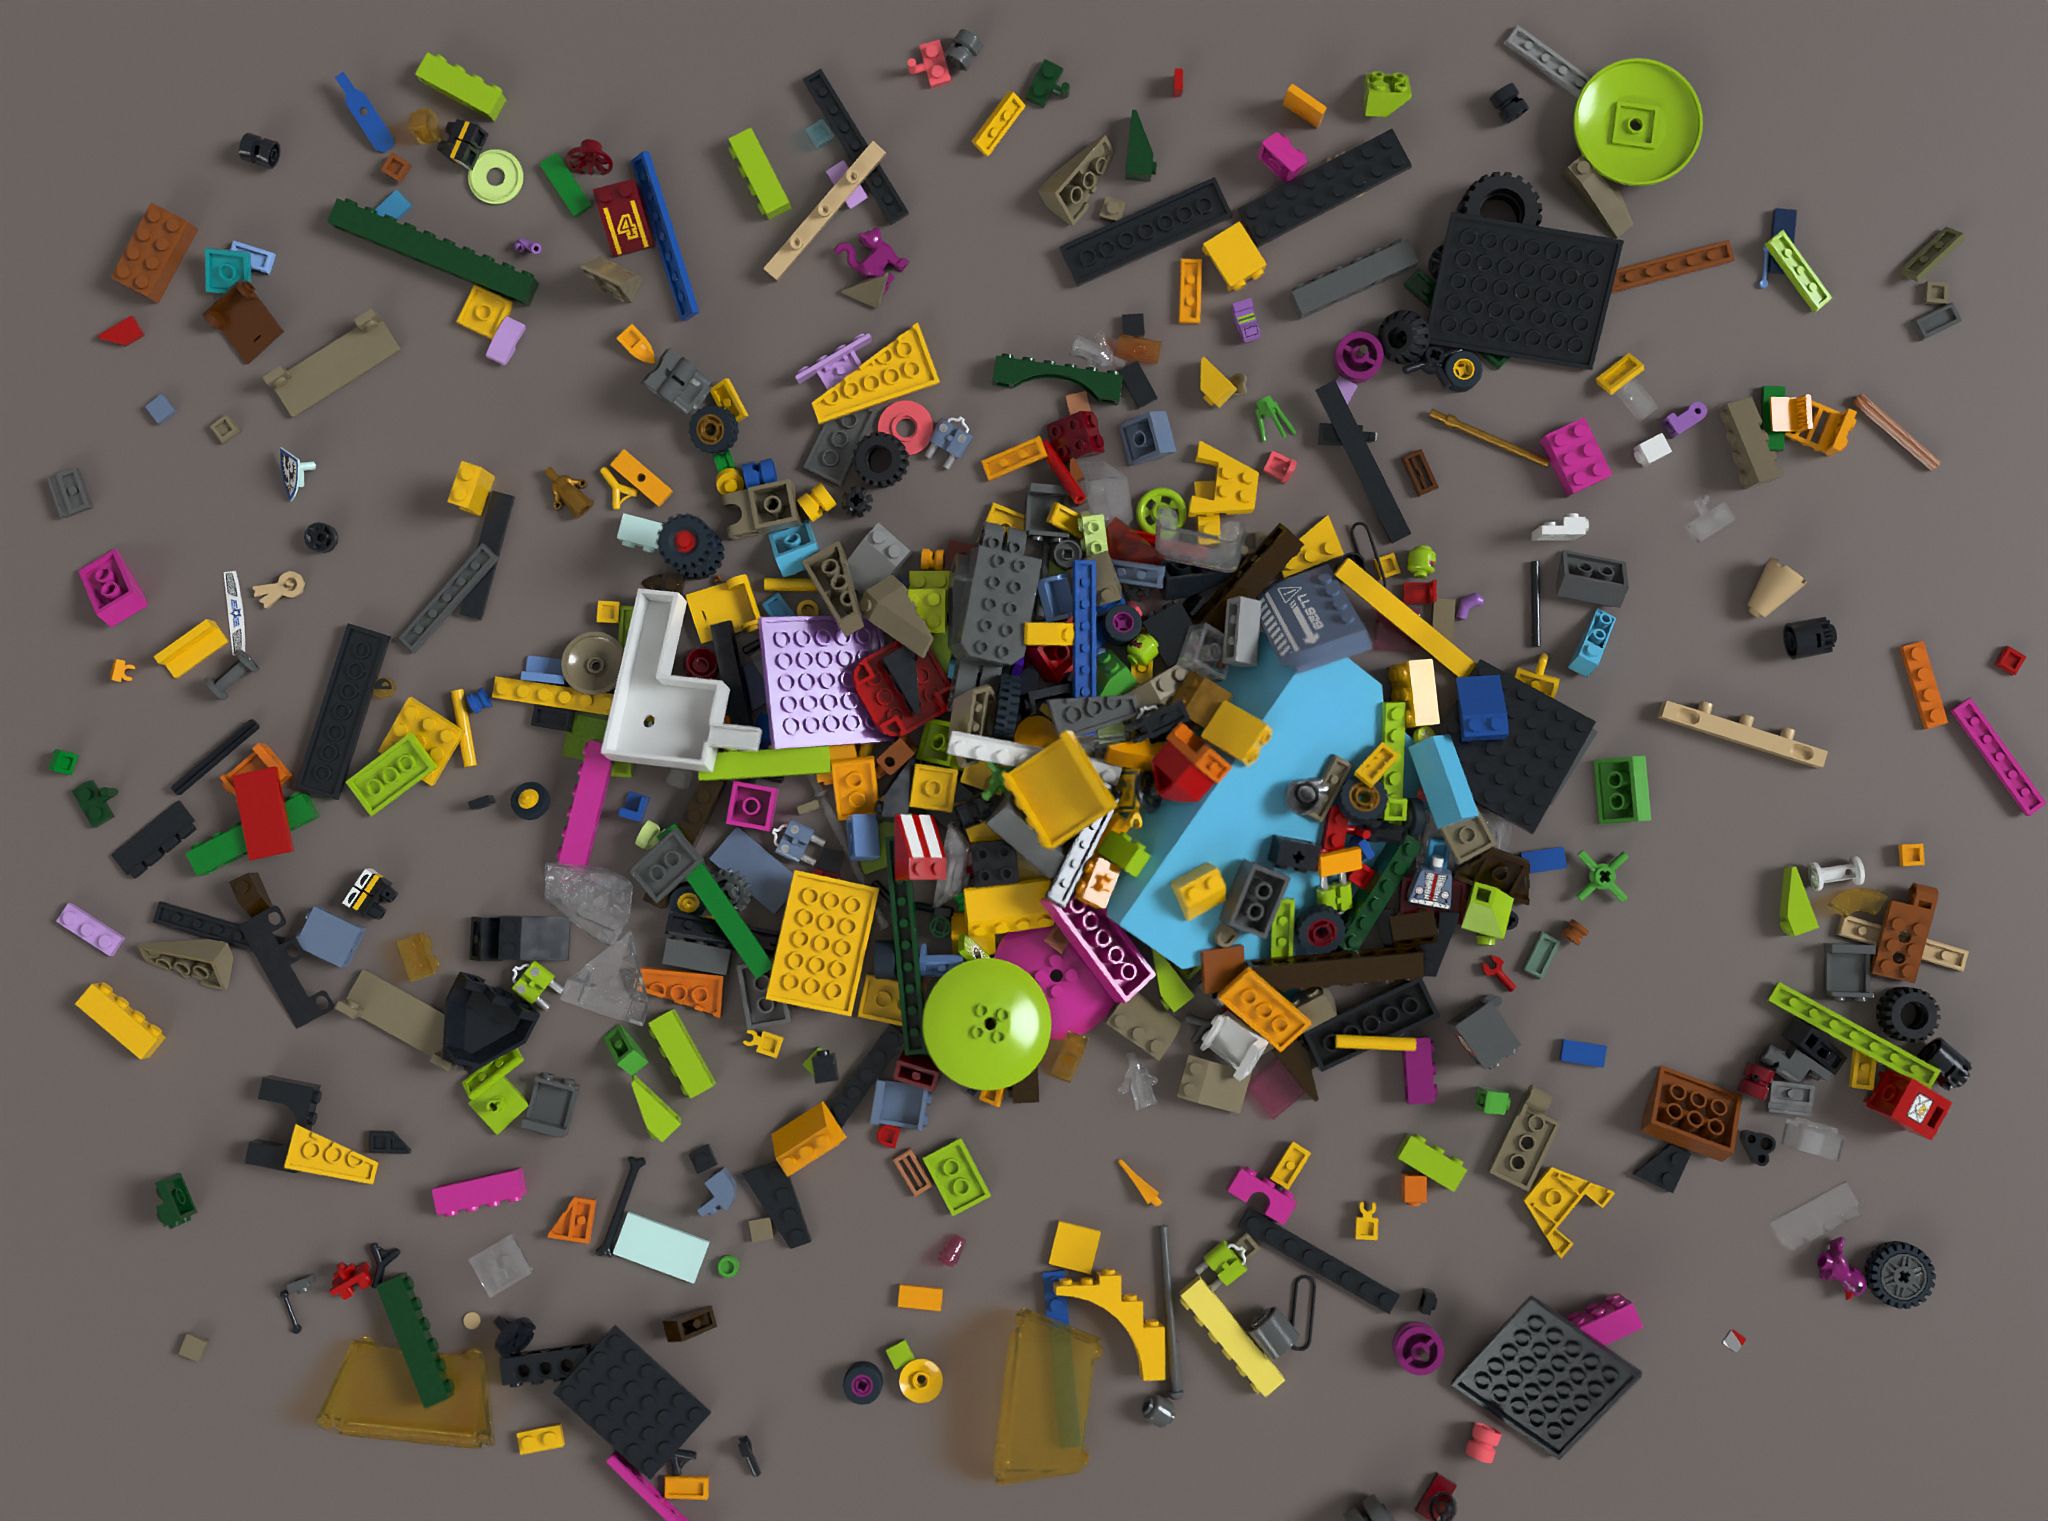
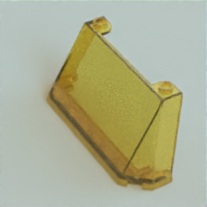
M1024 1307L1016 1314L1015 1323H1018V1326L1010 1334L1008 1340L993 1474L998 1476L995 1480L998 1486L1080 1473L1084 1466H1088L1090 1453L1087 1452L1084 1443L1093 1369L1097 1359H1101L1103 1346L1100 1345V1338Z
M361 1337L360 1340L353 1339L315 1421L322 1429L330 1430L331 1427H334L340 1431L339 1434L351 1437L480 1449L484 1443L489 1447L494 1446L495 1434L487 1359L484 1353L476 1348H469L468 1351L462 1352V1355L439 1353L440 1358H443L446 1363L447 1370L445 1371L447 1376L454 1383L455 1395L424 1409L401 1349L379 1347L378 1344L373 1342V1339L368 1337Z

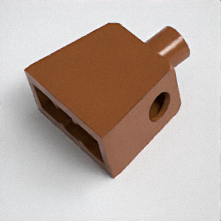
M907 734L900 736L876 759L878 764L875 766L878 779H881L886 773L891 776L917 752L919 747ZM889 757H892L895 762H891Z

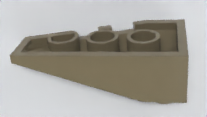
M1102 134L1052 174L1038 190L1047 208L1071 226H1074L1087 211L1089 206L1087 202L1091 194L1097 190L1096 183L1100 175L1105 173L1115 152L1106 135Z
M1583 155L1569 165L1561 176L1616 239L1634 225L1617 183L1600 175L1591 167Z
M889 575L865 591L859 603L860 612L867 620L920 657H925L934 638L925 621L917 614L915 610L917 606L914 602L910 601L906 586L894 575Z

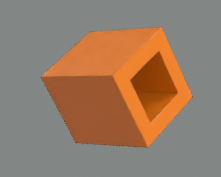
M1401 1173V1199L1407 1202V1205L1420 1206V1203H1427V1176L1425 1174Z

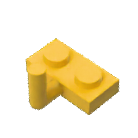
M1546 653L1540 655L1535 672L1520 667L1517 668L1515 678L1555 698L1560 679L1544 674L1548 661Z

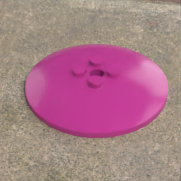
M1054 926L1007 932L999 943L994 958L1019 966L1030 974L1041 987L1051 1014L1050 1040L1069 1039L1084 1034L1106 1017L1115 1002L1072 944L1069 943L1061 954L1044 942ZM1055 969L1063 973L1062 979L1057 982L1050 978V973Z

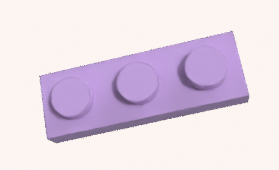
M72 903L66 905L56 921L109 956H114L125 939L124 936Z

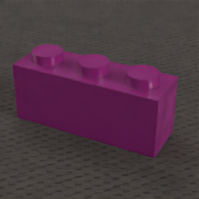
M1428 1036L1403 1037L1416 1038L1415 1051H1402L1405 1102L1409 1105L1435 1103V1097H1438V1089L1433 1081V1075H1436L1435 1062H1432V1054L1435 1053L1434 1041H1431Z

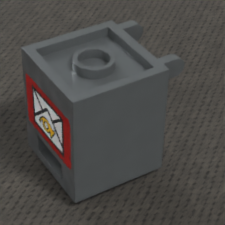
M1488 994L1486 997L1481 998L1447 1022L1476 1066L1485 1070L1487 1068L1489 1070L1495 1068L1500 1064V1059L1505 1056L1510 1057L1518 1051L1517 1048L1521 1046L1519 1040L1496 1009V1007L1502 1004V998L1493 994Z

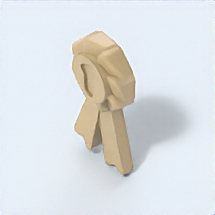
M288 571L280 576L278 583L253 586L252 588L255 591L254 597L266 595L259 602L264 603V608L268 609L283 595L295 598L302 594L305 582L300 574Z

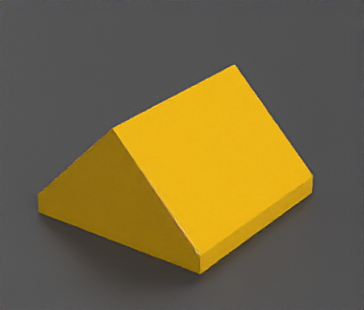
M964 912L953 913V916H951L953 954H959V935L964 933L968 935ZM995 934L970 937L988 955H995Z

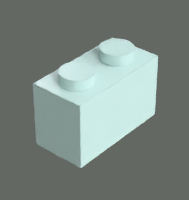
M623 513L617 539L622 541L623 546L634 548L637 545L643 547V551L655 554V551H658L657 548H659L656 544V539H659L657 533L658 530H662L663 527L661 525L663 523Z

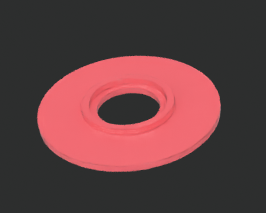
M908 400L898 401L888 406L881 414L878 422V433L885 432L896 437L905 445L906 452L909 455H914L922 451L929 444V438L933 433V421L929 412L922 405ZM909 419L915 424V431L910 437H902L897 433L896 426L900 420Z

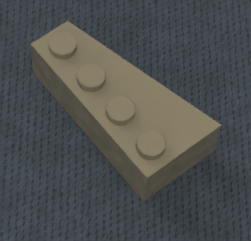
M1749 397L1721 407L1720 418L1726 426V438L1728 443L1732 445L1733 461L1738 465L1739 481L1744 485V488L1748 489L1766 484L1783 476L1782 468L1777 469L1775 460L1778 459L1775 451L1771 452L1768 448L1769 436L1765 430L1760 428L1762 420L1753 398Z
M840 541L801 561L844 636L846 637L864 627L846 554Z
M1309 987V989L1302 990L1288 999L1292 1005L1311 1020L1312 1024L1304 1032L1337 1016L1335 998L1328 988ZM1268 1043L1262 1054L1274 1049L1275 1047Z

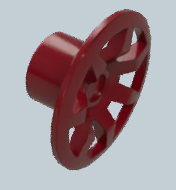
M593 139L583 140L580 147L571 149L566 155L567 165L579 174L585 175L580 170L584 166H587L589 175H592L593 167H596L601 172L600 175L609 174L613 168V161L610 156L602 151L601 143ZM571 161H574V162H578V161H579V163H577L576 165H573V164L571 163ZM609 164V167L606 169L602 165Z

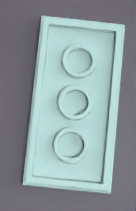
M629 1211L613 1254L694 1284L710 1241Z

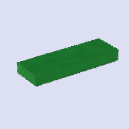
M557 152L539 163L575 218L593 207Z
M1785 386L1761 387V430H1765L1769 436L1768 448L1770 451H1783L1785 432L1771 431L1769 397H1785Z

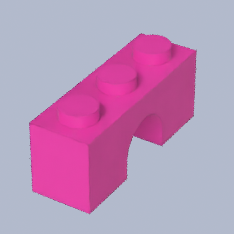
M1238 1166L1226 1186L1227 1191L1244 1202H1247L1249 1197L1255 1192L1265 1193L1268 1200L1263 1212L1284 1225L1297 1204L1295 1199H1293L1294 1194L1284 1188L1282 1191L1274 1187L1275 1183L1266 1177L1262 1180L1255 1176L1257 1172L1252 1168Z

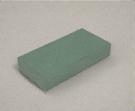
M1540 931L1521 970L1543 980L1561 941Z

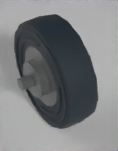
M1406 798L1407 818L1406 821H1402V826H1406L1409 836H1419L1423 833L1426 824L1424 804L1419 798Z

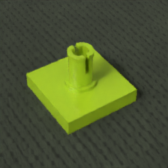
M505 1076L475 1100H471L468 1103L497 1135L529 1107L527 1099Z

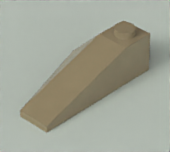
M1108 550L1084 558L1083 560H1096V606L1121 600V584ZM1070 568L1065 572H1068L1073 591V569Z
M200 939L140 943L138 945L144 961L167 971L175 969L182 973V977L201 980V985L226 991L229 987L234 957L227 942Z

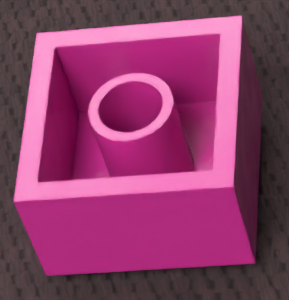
M733 781L726 824L772 831L779 789Z

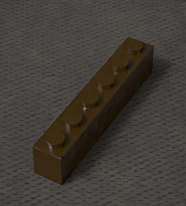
M1279 523L1192 619L1216 641L1225 634L1227 599L1242 596L1256 600L1260 592L1271 584V580L1285 569L1286 564L1293 557L1299 554L1304 544L1288 528Z

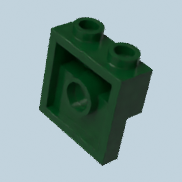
M181 1173L155 1183L157 1195L163 1200V1204L156 1206L157 1218L163 1223L164 1227L168 1226L169 1229L190 1221V1216L198 1213Z

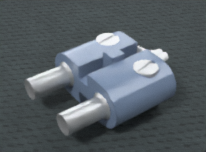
M962 417L958 419L949 418L946 421L941 418L929 438L931 445L925 456L931 459L938 447L943 448L950 453L943 467L950 470L957 457L961 459L973 436L968 434L969 428L964 423L965 419ZM950 421H961L962 426L966 430H961L960 428L951 424Z
M793 819L788 824H782L778 829L774 828L772 832L774 844L777 846L775 853L797 864L801 860L814 866L816 859L804 854L805 848L809 841L823 847L826 840L814 835V829ZM783 827H786L782 838L780 839L779 843H777L778 836L776 832H779L782 830Z

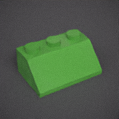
M1630 756L1594 760L1599 824L1651 820L1646 757Z

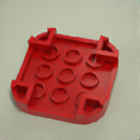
M896 640L856 664L852 672L853 687L873 723L882 734L888 737L906 735L947 711L951 683L930 647L925 657H920L913 652L916 658L914 661L917 668L920 713L915 716L911 715L880 663L881 659L905 645Z

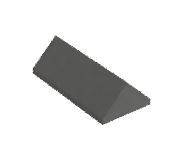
M1011 791L985 824L1046 877L1051 879L1056 875L1072 840L1068 839L1055 849L1043 848L1037 840L1039 835L1026 822L1025 818L1027 815L1024 810H1020L1014 801L1016 797Z

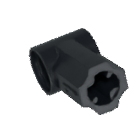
M1382 818L1363 825V829L1371 833L1370 837L1366 839L1368 842L1382 841L1403 845L1407 838L1406 826L1384 822Z

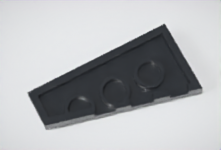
M775 1161L742 1173L789 1248L793 1249L810 1243L812 1239L790 1176L787 1177L779 1163Z

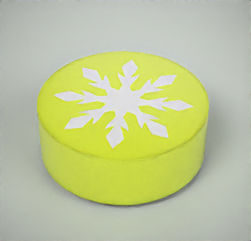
M1428 726L1417 728L1413 735L1415 744L1431 736H1435V733Z

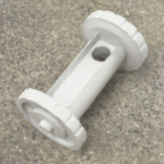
M1854 856L1850 858L1849 864L1820 868L1818 863H1810L1808 866V877L1813 890L1820 891L1824 883L1852 879L1855 885H1861L1865 880V870L1861 859ZM1847 869H1849V872H1850L1849 875H1846V874H1845V871H1846Z

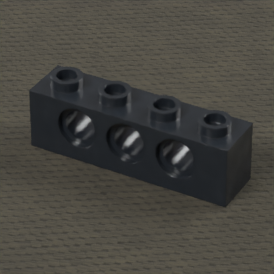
M591 1343L523 1351L517 1354L512 1353L510 1354L511 1357H501L499 1361L502 1385L519 1387L525 1382L537 1385L549 1379H553V1382L563 1381L591 1351ZM564 1359L571 1360L573 1368L566 1367ZM548 1362L552 1369L550 1371L545 1370L542 1363ZM521 1365H527L530 1373H524L521 1370Z

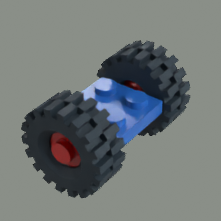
M680 513L676 514L677 517H669V521L667 523L663 522L661 525L663 527L662 530H658L657 535H659V539H656V544L659 547L657 548L664 561L690 579L701 580V578H709L710 574L714 575L717 572L716 569L722 566L721 561L722 559L724 560L725 556L723 554V551H725L724 546L718 535L697 516H692L688 513L682 515Z

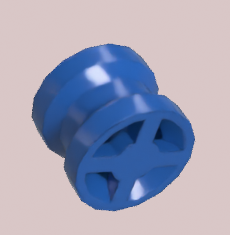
M483 687L474 694L469 693L466 695L467 701L475 714L480 713L483 708L492 707L491 699Z

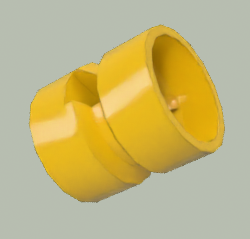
M821 482L811 489V494L805 493L797 499V502L812 522L822 516V511L828 512L837 505Z

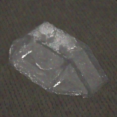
M1103 460L1081 463L1088 511L1090 515H1104L1107 546L1115 545L1133 520L1127 476Z
M949 820L944 844L946 880H937L932 908L940 907L962 893L963 885H968L970 873H966L967 865H972L970 844L952 820Z

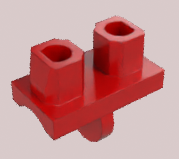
M365 1261L355 1267L353 1263L348 1266L344 1262L338 1263L337 1272L333 1274L332 1288L329 1290L331 1295L338 1294L345 1301L355 1292L352 1287L353 1284L357 1283L361 1290L369 1287L372 1284V1278L368 1272L369 1264Z

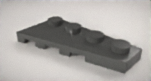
M1135 694L1046 700L1058 739L1061 738L1060 734L1066 730L1072 731L1078 737L1135 718L1140 713Z

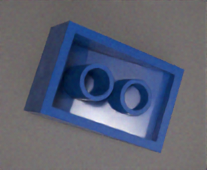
M1500 675L1456 678L1461 742L1506 739L1509 735Z

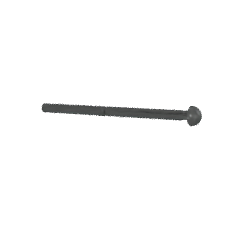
M1160 1225L1171 1390L1167 1391V1394L1172 1400H1179L1182 1398L1184 1390H1182L1179 1341L1176 1340L1173 1306V1301L1175 1300L1172 1292L1168 1225Z

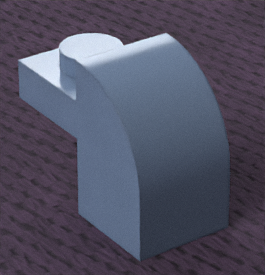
M726 1167L705 1182V1185L714 1197L700 1206L697 1211L702 1217L707 1213L711 1216L720 1209L719 1204L726 1211L734 1202L737 1187L735 1180Z

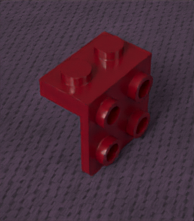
M1079 411L1047 425L1051 446L1063 464L1070 462L1072 458L1078 459L1086 455L1105 453L1103 447L1104 440L1099 433L1098 419L1093 411Z

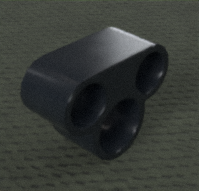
M1743 1130L1739 1135V1139L1750 1161L1758 1166L1767 1165L1769 1162L1768 1154L1774 1151L1776 1147L1775 1139L1766 1133ZM1752 1135V1140L1748 1142V1136ZM1768 1138V1146L1762 1149L1760 1146L1761 1140ZM1762 1154L1761 1161H1758V1156Z

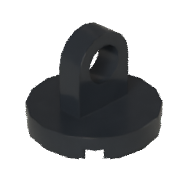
M498 1315L493 1321L501 1331L495 1341L496 1351L506 1358L511 1357L510 1354L520 1353L533 1339V1329L536 1328L534 1323L527 1317L518 1318L510 1323L503 1316Z

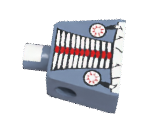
M1432 855L1429 866L1418 865L1406 895L1409 902L1450 909L1452 874L1448 869L1443 868L1444 857Z

